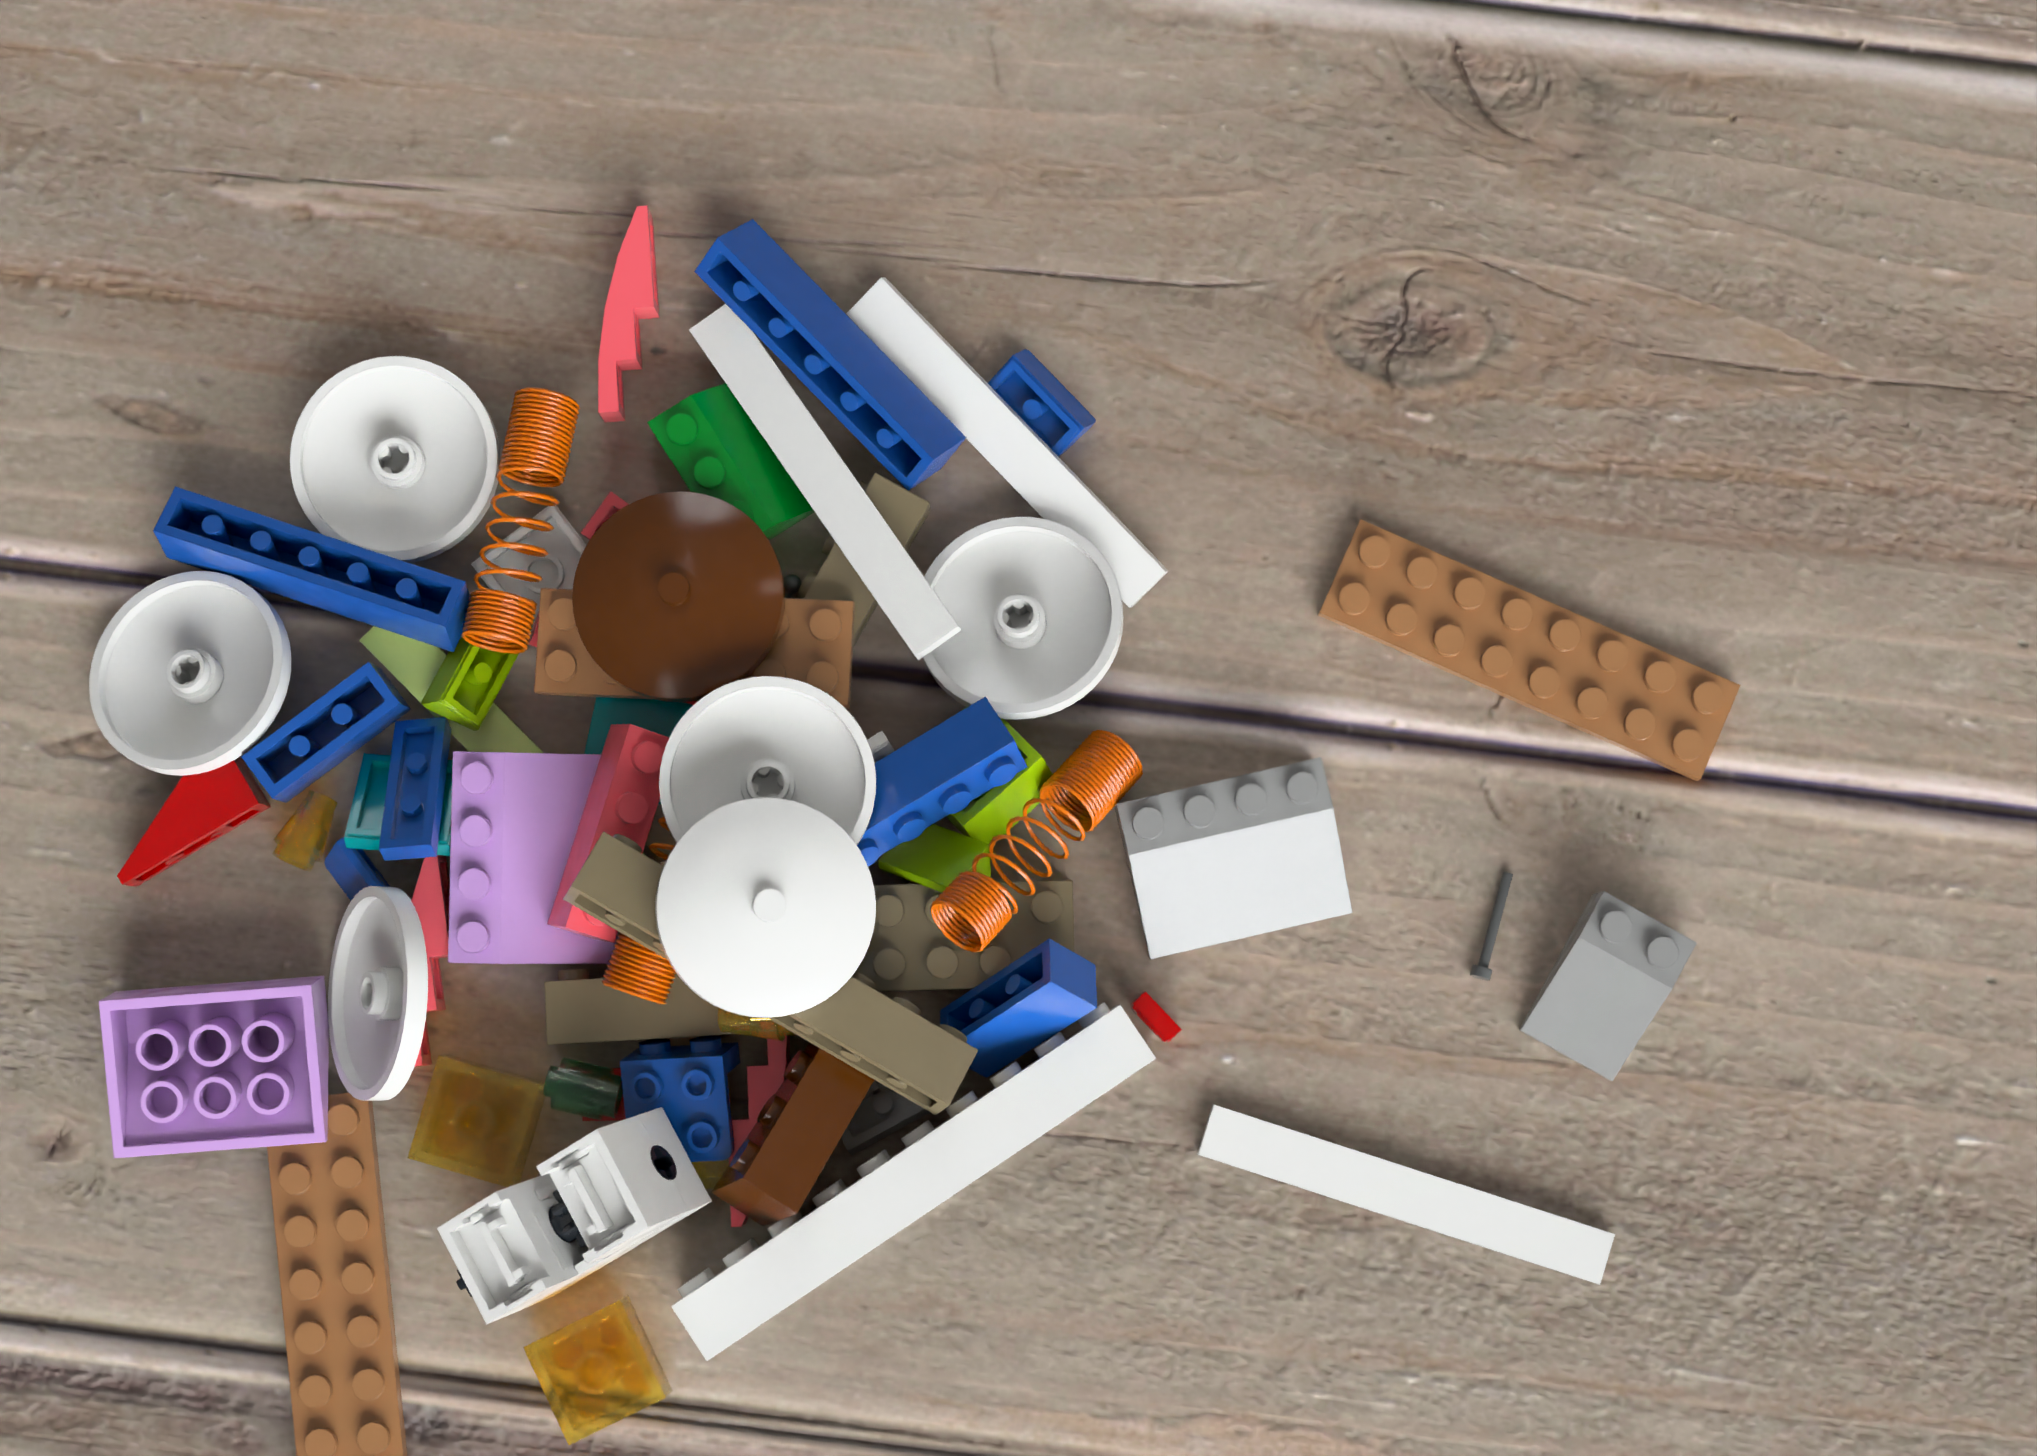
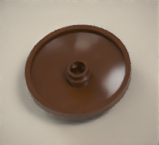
M681 491L665 492L639 499L623 507L606 520L594 533L586 545L576 568L572 592L573 613L580 638L587 651L600 668L615 682L638 695L665 702H690L700 700L723 685L746 679L761 664L771 650L782 624L785 609V585L781 566L769 540L756 523L745 513L721 499L706 494Z

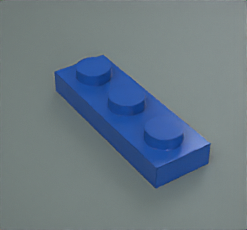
M445 717L395 721L379 850L384 861L437 857L452 730Z

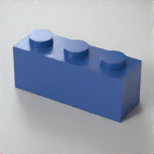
M367 662L241 757L271 798L287 803L409 712L411 708L383 670L371 662Z
M1049 938L941 1009L940 1024L949 1025L959 1030L967 1037L966 1043L978 1049L969 1069L987 1078L1097 1008L1096 966Z

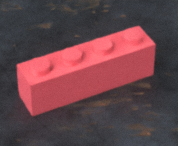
M611 724L552 907L548 925L595 940L615 942L617 930L563 900L603 831L612 837L614 834H620L630 838L642 848L641 854L643 853L660 800V766L669 737L632 724Z

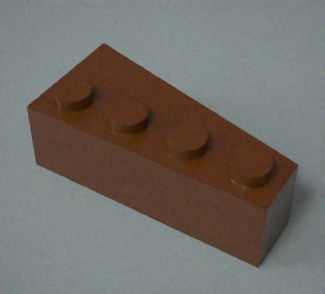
M810 1042L804 1051H798L788 1064L783 1075L785 1077L784 1082L776 1094L771 1096L758 1115L757 1123L711 1191V1193L763 1227L798 1213L874 1079Z

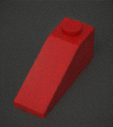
M239 756L228 764L208 772L182 776L118 873L117 877L122 885L133 887L141 885L271 807L242 757Z

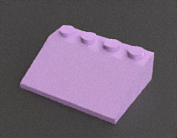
M453 751L448 963L610 964L608 960L611 959L610 955L613 954L612 950L615 949L616 941L613 943L595 940L547 924L601 754Z
M324 976L116 991L99 1001L114 1158L322 1143L328 1140L329 1024Z

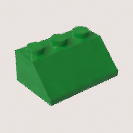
M726 383L692 394L647 422L690 492L716 497L738 508L756 523L768 540L773 539L815 512Z

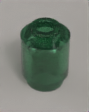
M564 1057L559 1067L550 1066L544 1084L543 1096L551 1098L550 1105L551 1109L597 1120H601L603 1116L615 1118L623 1097L621 1076L614 1074L613 1068Z

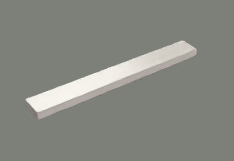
M881 277L846 313L963 433L966 439L1043 519L1054 521L1073 529L1089 540L1101 552L1115 575L1121 600L1129 608L1133 607L1168 572L1165 566L886 278Z
M726 304L690 328L689 331L914 656L920 660L961 631L958 624L754 332Z
M1214 1104L1212 1105L1197 1153L1206 1158L1599 1285L1615 1237L1613 1233Z

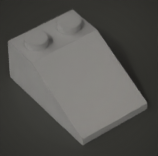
M1605 891L1594 893L1519 1030L1604 1078L1613 1081L1673 989L1697 942Z

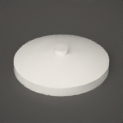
M406 356L377 357L351 365L326 381L310 398L297 421L292 436L290 448L291 479L299 504L308 519L322 535L408 563H414L432 558L451 549L468 536L482 520L490 507V502L495 495L498 485L496 476L500 471L498 468L501 460L500 445L495 426L486 407L471 388L455 374L439 365L418 358Z
M1009 517L978 525L966 531L946 546L935 558L924 576L961 631L925 655L923 659L931 675L941 688L965 707H969L986 696L1001 719L1023 720L1053 714L1071 706L1088 694L1104 677L1117 654L1123 632L1124 617L1121 595L1115 575L1107 560L1089 540L1060 523L1035 517Z
M183 572L168 576L145 587L128 600L114 615L100 637L94 652L89 675V694L92 711L102 734L125 757L144 768L161 774L185 776L200 774L217 769L235 760L248 751L265 734L275 720L286 697L290 682L292 656L288 634L283 621L274 607L261 594L241 580L218 572Z
M776 676L750 677L728 683L713 690L695 703L680 719L666 744L662 756L659 775L660 800L667 826L676 843L696 822L716 809L745 799L766 797L792 800L820 811L841 826L855 844L858 845L868 827L873 812L876 795L875 764L869 743L861 727L846 708L832 696L819 688L795 679Z
M766 797L745 799L722 806L696 822L676 843L664 864L658 881L655 898L656 927L662 948L672 968L680 979L702 999L725 1011L742 1016L760 1018L786 1016L799 1013L825 1001L836 993L855 973L867 952L874 931L876 918L875 889L871 873L860 849L843 828L831 818L812 807L792 800Z
M368 886L354 896L344 913L338 929L329 975L328 1024L334 1062L346 1090L358 1100L385 1101L395 1097L403 1089L414 1069L419 1054L427 1012L428 964L421 922L411 899L404 891L396 887Z

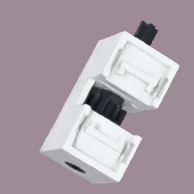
M660 1107L594 1130L536 1166L541 1176L494 1192L437 1229L458 1268L457 1272L460 1279L456 1283L459 1289H466L470 1297H473L487 1325L557 1295L709 1204L712 1200L663 1108Z

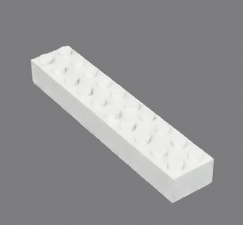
M1105 1002L1101 1003L1096 1009L1077 1020L1083 1029L1068 1039H1065L1062 1033L1058 1032L1034 1048L1039 1057L1037 1060L1023 1069L1015 1061L990 1078L995 1088L980 1098H977L972 1090L948 1106L945 1110L950 1116L949 1119L935 1128L927 1120L903 1136L901 1140L906 1148L892 1157L884 1149L856 1169L861 1178L846 1187L842 1179H839L812 1198L816 1205L815 1209L804 1216L798 1211L795 1215L775 1222L767 1228L772 1238L758 1246L754 1238L750 1239L722 1259L727 1266L726 1269L714 1275L708 1267L677 1290L682 1298L671 1307L706 1361L1155 1060L1156 1057L1122 1006L1117 1005L1110 1010Z

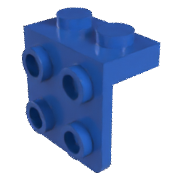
M716 1035L692 1038L689 1040L690 1045L671 1046L670 1039L666 1038L639 1042V1048L620 1061L626 1119L662 1107L691 1162L722 1161L728 1159L734 1152V1138L727 1074L740 1064L738 1042L721 1043V1036Z

